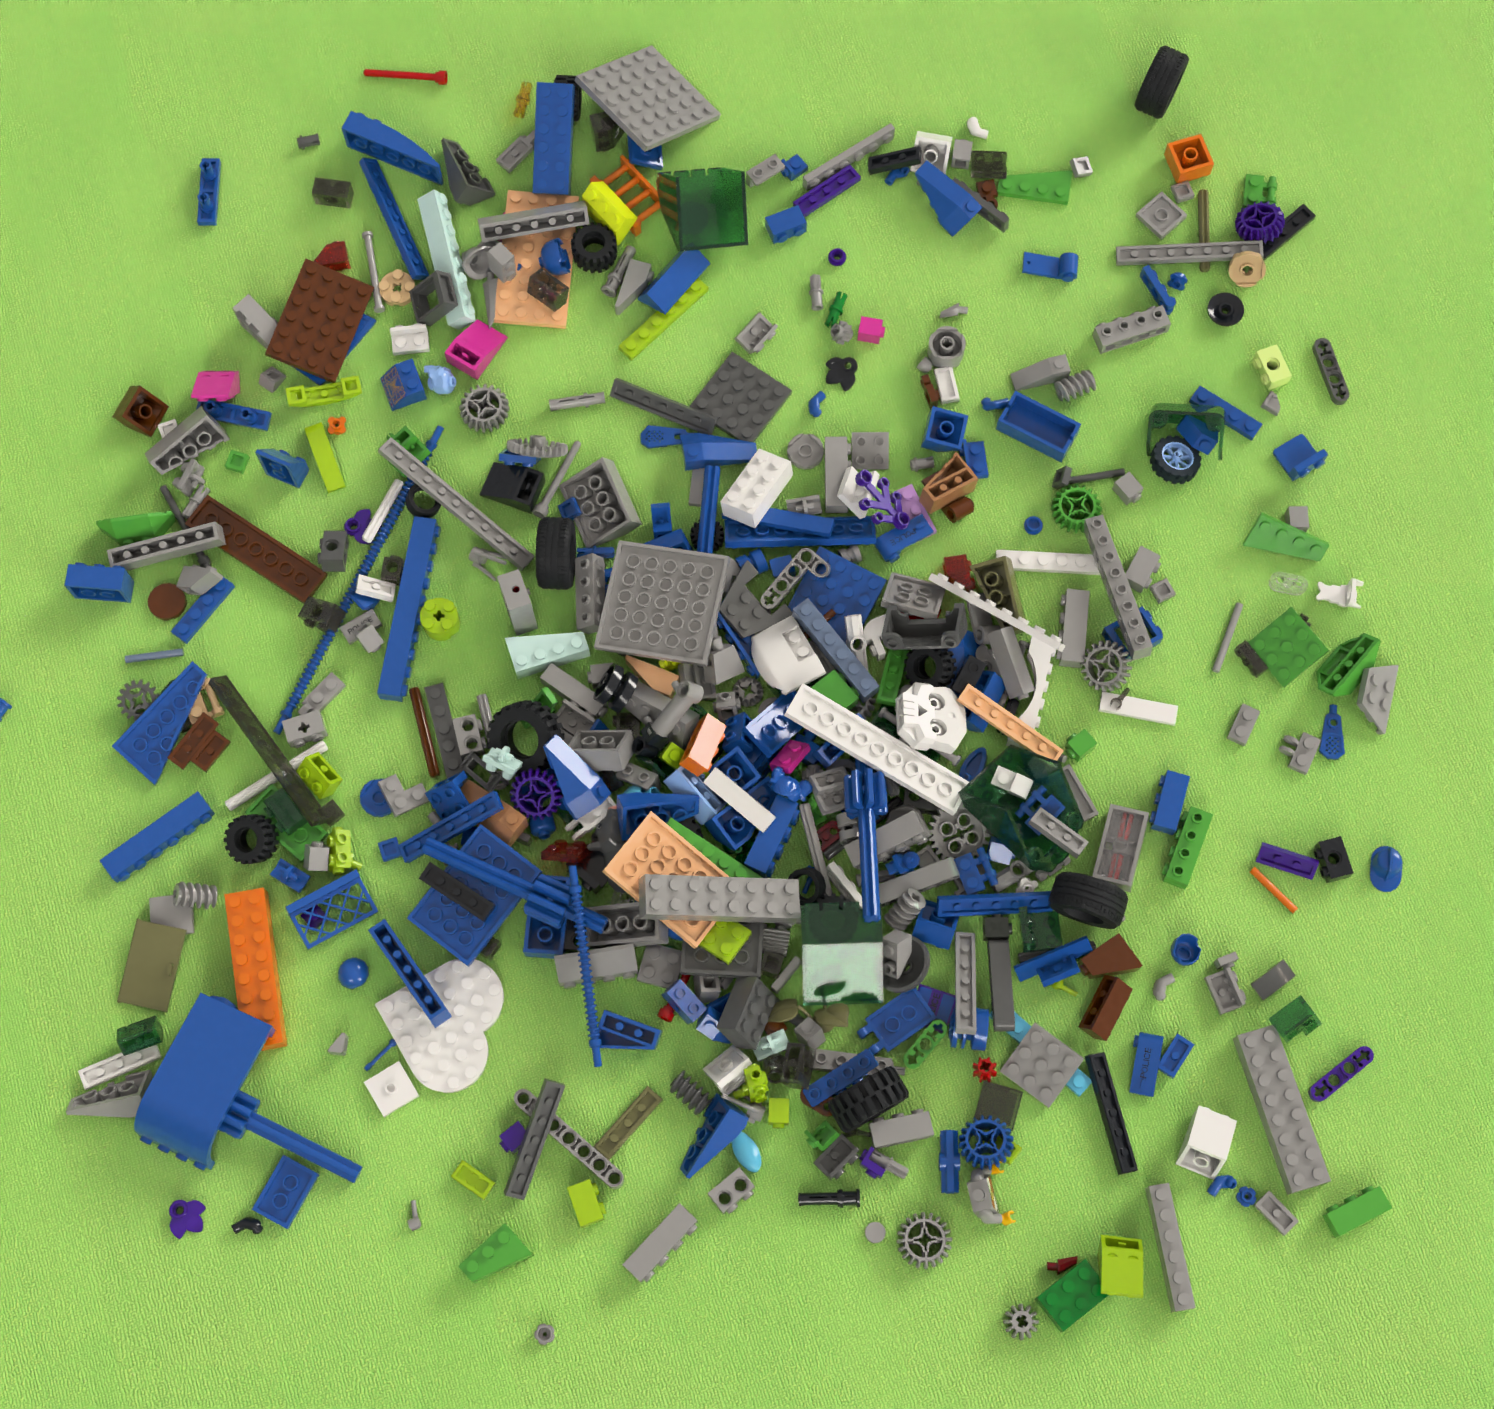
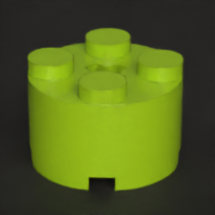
M445 598L427 600L420 611V621L423 629L433 640H448L459 631L461 621L457 608L452 601Z

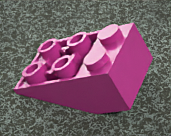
M477 319L458 335L444 353L446 361L478 380L508 337L492 327L489 329L487 324Z
M239 371L198 372L191 398H197V401H209L213 398H216V401H227V399L234 398L236 394L240 393Z

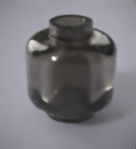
M771 1054L764 1059L763 1071L766 1073L768 1082L778 1084L787 1079L789 1063L785 1056Z

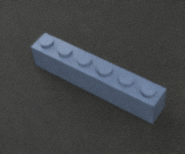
M809 598L793 608L792 616L837 672H840L846 678V683L850 688L854 687L862 703L878 693L879 684Z

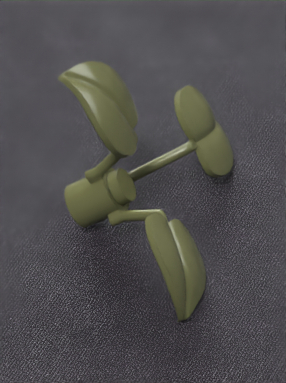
M826 965L812 973V983L815 985L820 984L823 1009L815 1011L814 1017L801 1005H797L796 999H784L773 1006L768 1022L789 1021L800 1010L822 1028L823 1033L831 1031L834 1027H848V1006L844 1003H836L827 1008L824 985H832L841 977V965Z

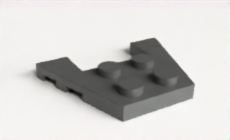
M749 560L743 564L719 608L722 617L741 639L759 633L792 615V611L786 604H783L770 615L745 586L759 573Z

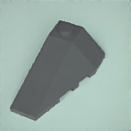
M443 138L441 142L447 176L454 200L459 204L471 206L494 197L495 192L487 178L480 176L478 173L479 168L468 161L469 156L458 142Z

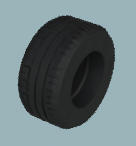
M1168 46L1160 47L1136 98L1134 106L1138 111H1143V113L1157 119L1164 116L1189 61L1187 54L1176 51V49Z
M544 517L539 521L536 537L537 583L542 589L568 590L573 586L575 576V524L570 518Z
M1062 872L1055 878L1049 897V905L1057 913L1075 921L1095 927L1115 929L1121 925L1129 899L1125 891L1109 882L1080 873Z

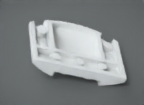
M792 615L751 637V652L758 672L773 689L782 690L781 693L784 695L797 690L802 683L806 685L826 674L818 656Z

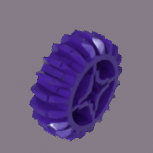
M1261 201L1257 204L1254 202L1253 205L1247 204L1246 208H1241V211L1237 213L1235 220L1236 232L1240 239L1244 241L1263 240L1265 244L1268 240L1273 242L1274 237L1279 238V234L1283 232L1285 225L1284 214L1280 207H1277L1275 203L1270 205L1269 201L1266 203Z
M529 768L528 773L522 771L521 776L515 778L517 782H513L511 785L514 789L510 791V794L515 795L511 798V802H517L514 805V809L520 807L521 810L519 812L521 814L525 812L527 819L532 815L533 820H537L539 815V818L544 820L545 815L551 817L552 812L556 813L558 810L556 806L562 804L558 800L563 798V794L558 793L562 790L556 786L557 780H552L555 775L552 773L550 776H547L548 770L546 769L543 773H541L540 768H537L535 772L532 768ZM530 781V791L522 794L524 783ZM539 781L545 783L548 787H542ZM536 791V793H540L541 795L538 797L537 795H533V792ZM551 794L550 804L543 807V798ZM526 801L532 802L535 807L530 806Z

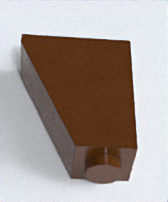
M1119 933L1078 962L1081 973L1084 976H1088L1089 979L1104 977V975L1112 976L1136 972L1143 966Z

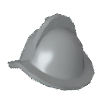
M491 246L472 247L462 253V267L468 277L474 280H481L487 277L488 272H492L489 269L487 252L492 248Z

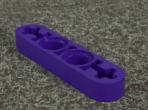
M1362 1046L1351 1053L1309 1088L1310 1099L1315 1102H1321L1333 1094L1372 1062L1374 1058L1372 1049ZM1360 1051L1362 1053L1366 1052L1368 1054L1366 1056L1367 1060L1363 1059L1357 1063L1355 1060L1361 1056ZM1345 1063L1353 1065V1073L1349 1074L1344 1071L1343 1066ZM1330 1075L1338 1077L1339 1083L1337 1086L1329 1083L1328 1078ZM1325 1084L1327 1089L1321 1093L1323 1097L1320 1095L1316 1097L1314 1094L1316 1090L1314 1088L1318 1090Z

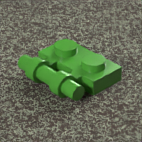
M1246 174L1242 208H1246L1247 204L1253 205L1254 202L1257 204L1261 201L1263 203L1269 201L1270 205L1276 204V177L1270 176L1269 182L1266 183L1264 182V176ZM1263 191H1268L1267 197L1262 196Z

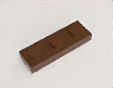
M203 712L167 758L184 770L193 755L219 726V723Z

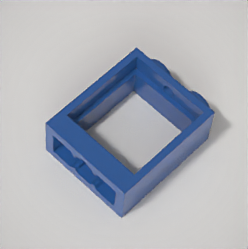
M1142 606L1138 609L1146 628L1153 637L1150 640L1153 647L1161 643L1163 633L1160 627L1155 626L1150 612L1148 610L1145 611ZM1115 621L1103 629L1102 636L1105 640H1110L1111 644L1118 642V647L1124 646L1123 652L1128 651L1115 632L1119 628L1118 621ZM1130 653L1126 659H1131Z

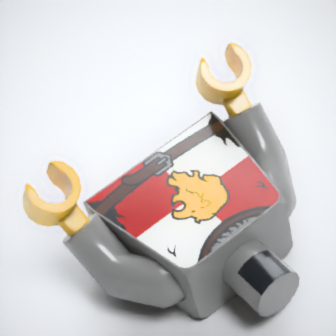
M995 1164L992 1165L991 1170L988 1169V1165L984 1166L983 1170L980 1168L974 1169L971 1172V1180L967 1182V1188L973 1212L983 1223H1002L1006 1226L1016 1222V1220L1010 1218V1215L1014 1214L1013 1211L1003 1214L999 1213L990 1175L1003 1173L1004 1170H999Z

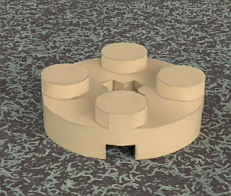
M1244 251L1233 255L1228 266V272L1231 280L1236 285L1252 287L1260 279H1263L1266 266L1261 254L1253 251ZM1245 266H1249L1252 268L1249 269L1247 273H1245V271L1243 270Z
M396 269L386 274L379 282L381 298L388 305L405 306L411 302L409 291L415 287V282L408 273ZM395 286H401V291L393 290Z

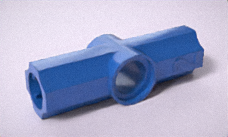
M955 1130L940 1131L939 1171H941V1193L945 1194L959 1193L960 1153H958V1131Z

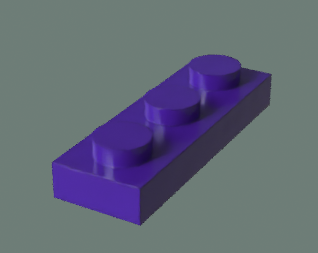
M1264 842L1260 846L1255 861L1313 880L1319 865V860Z

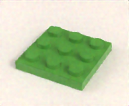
M1293 607L1286 610L1247 643L1284 688L1330 651Z

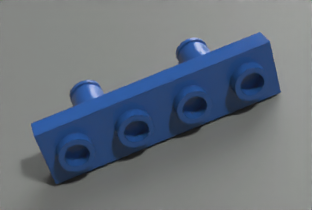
M202 158L200 163V189L197 197L199 201L197 223L199 226H217L221 161L220 158Z
M214 400L198 401L196 408L197 410L202 406L216 421L268 431L272 415L268 411Z

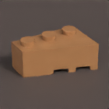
M955 452L948 463H945L938 474L936 473L925 485L919 502L931 514L973 492L979 478L960 455Z

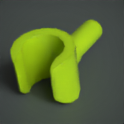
M1064 979L1051 984L1053 989L1066 991L1075 997L1078 992L1063 985Z

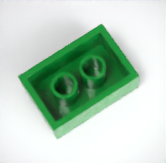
M1084 1259L1034 1299L1061 1333L1109 1295L1101 1294L1099 1275L1088 1261Z

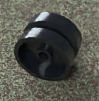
M613 663L601 678L593 699L601 704L608 702V708L619 713L633 695L639 677L631 672L624 674V668Z

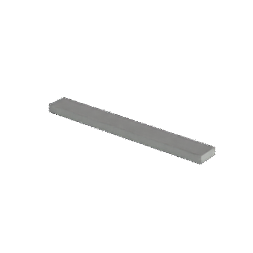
M1263 240L1116 247V266L1231 261L1234 254L1244 251L1259 253L1263 259Z

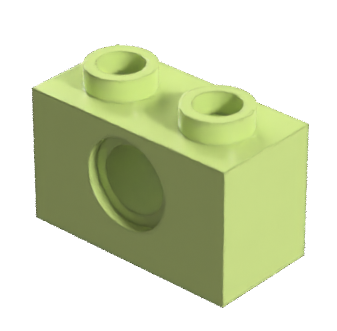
M1277 344L1256 351L1253 358V366L1256 370L1258 369L1260 380L1267 390L1288 384L1292 375Z

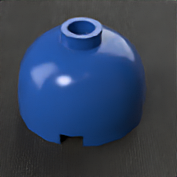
M560 238L546 242L541 249V257L538 258L541 268L545 267L548 273L557 276L571 272L569 270L571 265L566 249L563 250L560 245L563 242Z

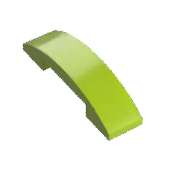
M359 375L341 378V382L304 388V385L285 388L288 405L291 407L321 406L362 394Z
M322 422L304 428L328 493L346 487Z

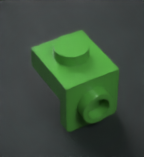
M826 1120L812 1133L807 1129L804 1131L809 1137L806 1141L813 1149L818 1147L822 1152L840 1136Z

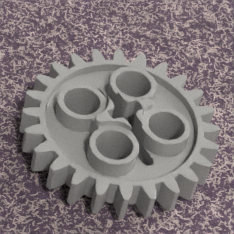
M961 802L953 816L941 809H937L938 816L932 815L935 821L928 822L932 826V829H929L932 836L927 839L933 841L930 848H936L934 853L936 855L941 853L940 860L946 857H953L955 859L970 852L972 856L979 857L977 849L981 848L983 844H989L985 837H990V834L985 833V830H988L990 826H984L987 819H981L983 812L976 813L977 807L974 806L970 809V803H966L963 807V802ZM962 815H965L967 818V822L964 825L959 823V818ZM947 823L950 827L949 832L943 834L942 826ZM970 825H974L972 829L961 832L960 837L953 836L946 842L943 841L944 838L956 834L957 829L964 830ZM973 832L975 835V840L972 843H969L967 840V836L969 833ZM953 841H956L958 843V848L956 851L952 852L950 849V844Z

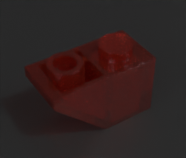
M966 554L944 557L942 565L944 575L949 577L948 582L954 584L956 581L965 586L963 590L966 592L973 591L976 588L974 577L971 578L970 571H972L970 568L971 561L967 560Z

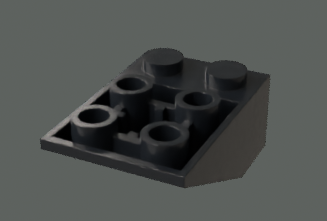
M494 462L480 492V496L532 514V510L546 482L544 473L529 467Z

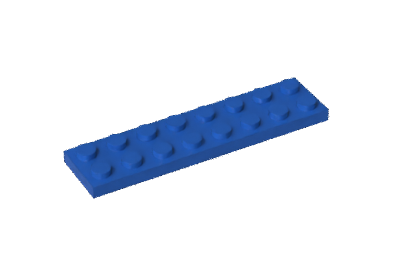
M857 516L826 517L835 519L830 538L761 525L753 528L738 521L724 520L725 548L733 549L745 547L876 544V530L871 516H866L862 519H859Z

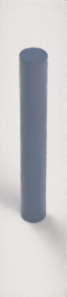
M181 648L125 656V662L132 663L184 656V652Z

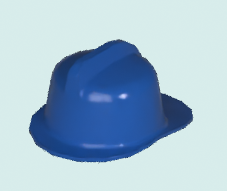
M1381 846L1371 856L1370 880L1376 889L1383 892L1395 890L1401 882L1402 857L1394 848Z

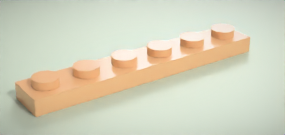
M969 683L956 700L1051 767L1055 765L1064 751Z

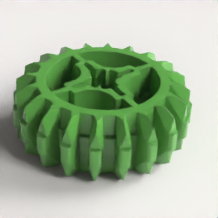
M1077 483L1073 488L1069 484L1067 489L1063 487L1060 492L1056 493V498L1052 500L1051 510L1054 511L1052 512V517L1056 518L1055 523H1061V529L1066 526L1068 527L1067 532L1074 529L1076 534L1078 529H1080L1083 533L1085 519L1101 515L1099 513L1102 511V507L1099 506L1101 501L1096 499L1097 493L1091 494L1092 488L1087 491L1085 490V485L1079 488ZM1085 502L1090 506L1091 513L1084 506ZM1062 504L1065 505V508L1068 510V515L1064 513L1062 509Z

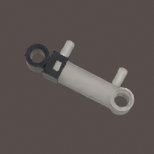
M683 680L680 683L673 681L671 685L676 692L675 696L654 722L650 716L644 717L645 727L641 730L643 736H637L632 744L633 753L649 759L655 758L659 748L662 749L670 740L668 734L693 704H697L702 700L704 695L703 687L687 680Z

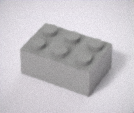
M577 730L568 744L596 772L623 771L634 754L632 751L634 740L631 730Z

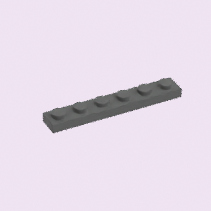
M614 379L610 393L611 397L700 433L713 434L717 417L622 379Z
M439 683L424 687L446 777L449 778L464 771L460 767L463 760L460 755L444 684ZM466 778L462 784L464 785L468 779Z
M544 1079L506 1184L505 1196L521 1200L525 1199L565 1088L563 1083Z

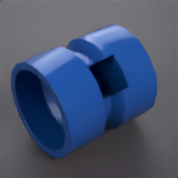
M760 548L749 552V556L744 554L735 558L740 570L747 560L759 572L758 574L769 570L767 561Z

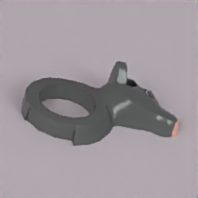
M617 805L608 808L605 818L596 825V830L591 836L592 843L587 845L588 850L603 853L605 867L626 842L621 839ZM607 876L609 885L615 891L627 893Z

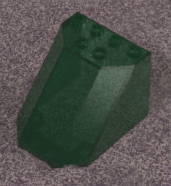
M1009 745L958 794L964 807L1030 870L1052 872L1058 864L1069 856V853L1045 835L1041 834L1038 836L1024 822L1029 816L1025 813L1019 818L1015 814L1020 808L1019 805L1028 800L1034 789L1037 790L1043 785L1047 789L1042 795L1045 799L1053 794L1066 807L1057 817L1059 821L1078 834V830L1083 827L1084 819L1060 762L1014 745ZM998 765L1034 781L1026 800L990 784ZM1037 800L1030 809L1035 812L1041 803Z

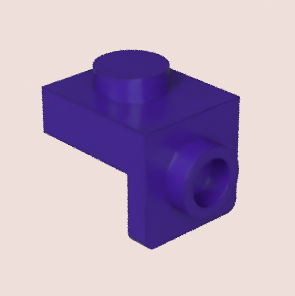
M871 1146L869 1151L865 1149L859 1158L862 1161L860 1166L866 1169L865 1173L871 1178L876 1179L878 1177L881 1179L885 1169L869 1159L875 1149Z

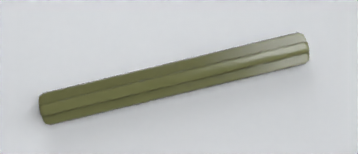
M1201 189L1198 193L1199 243L1210 242L1208 190ZM1200 262V271L1208 272L1210 262Z

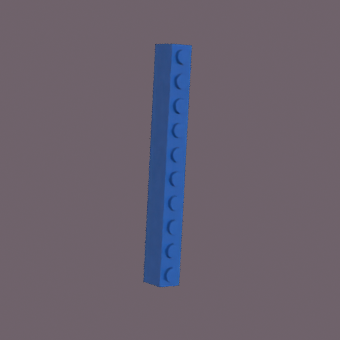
M414 516L377 691L380 699L403 702V697L407 696L408 685L406 683L407 678H410L412 673L410 663L415 658L414 644L419 639V631L417 629L418 625H421L420 611L426 602L425 591L430 586L428 576L429 572L433 571L434 562L432 557L437 552L436 537H439L441 527L436 519Z

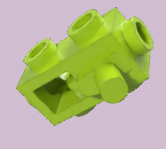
M333 827L326 841L329 847V872H333V875H343L351 867L360 871L363 864L353 860L350 830H344L342 827Z
M752 1064L743 1069L745 1085H742V1089L732 1094L736 1100L747 1095L751 1103H761L767 1100L766 1091H769L768 1080L765 1071L761 1072L758 1064Z

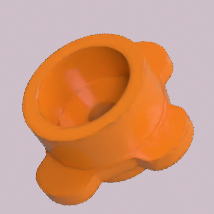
M343 416L340 418L330 417L328 419V432L336 435L345 433L346 418Z

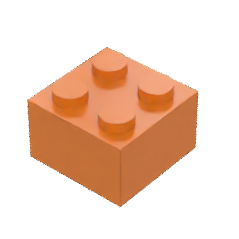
M1201 134L1167 144L1164 156L1176 184L1211 174L1214 162Z

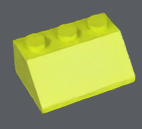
M604 181L591 182L582 195V201L586 203L588 215L597 224L601 223L602 227L606 225L609 230H612L616 238V244L620 245L638 217Z

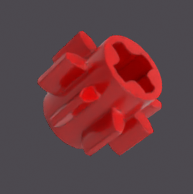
M979 1057L978 1064L973 1063L972 1068L975 1069L973 1077L977 1076L980 1083L982 1080L990 1082L991 1076L996 1077L997 1072L993 1070L996 1068V1063H992L990 1057L987 1059Z

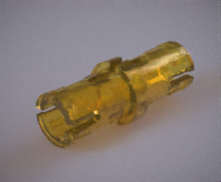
M525 81L521 83L519 95L516 96L517 103L513 114L517 118H519L520 114L521 118L525 117L526 107L530 103L529 96L532 84L527 82L526 86Z

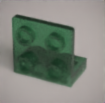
M1027 906L1019 907L1023 953L1053 950L1063 945L1059 914L1056 911L1027 913Z

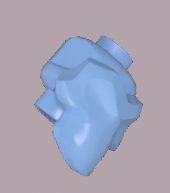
M440 365L424 366V373H428L429 376L428 387L430 390H434L439 395L452 393L456 386V378L451 373V369Z

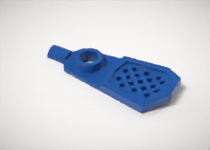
M648 425L641 433V444L648 449L681 444V441L674 438L676 435L692 433H687L685 429Z
M1331 704L1329 705V714L1325 715L1319 752L1327 759L1337 760L1344 755L1345 750L1341 716L1337 714V705ZM1334 720L1336 722V726L1331 725L1330 721Z

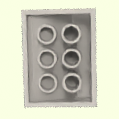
M602 457L559 485L565 501L571 497L576 498L582 514L576 517L574 521L586 548L602 545L626 535L642 525L612 460Z

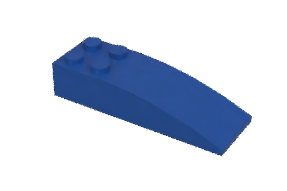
M350 112L341 128L347 147L443 185L440 165L416 143L398 131L382 124L377 119L372 120L362 113Z

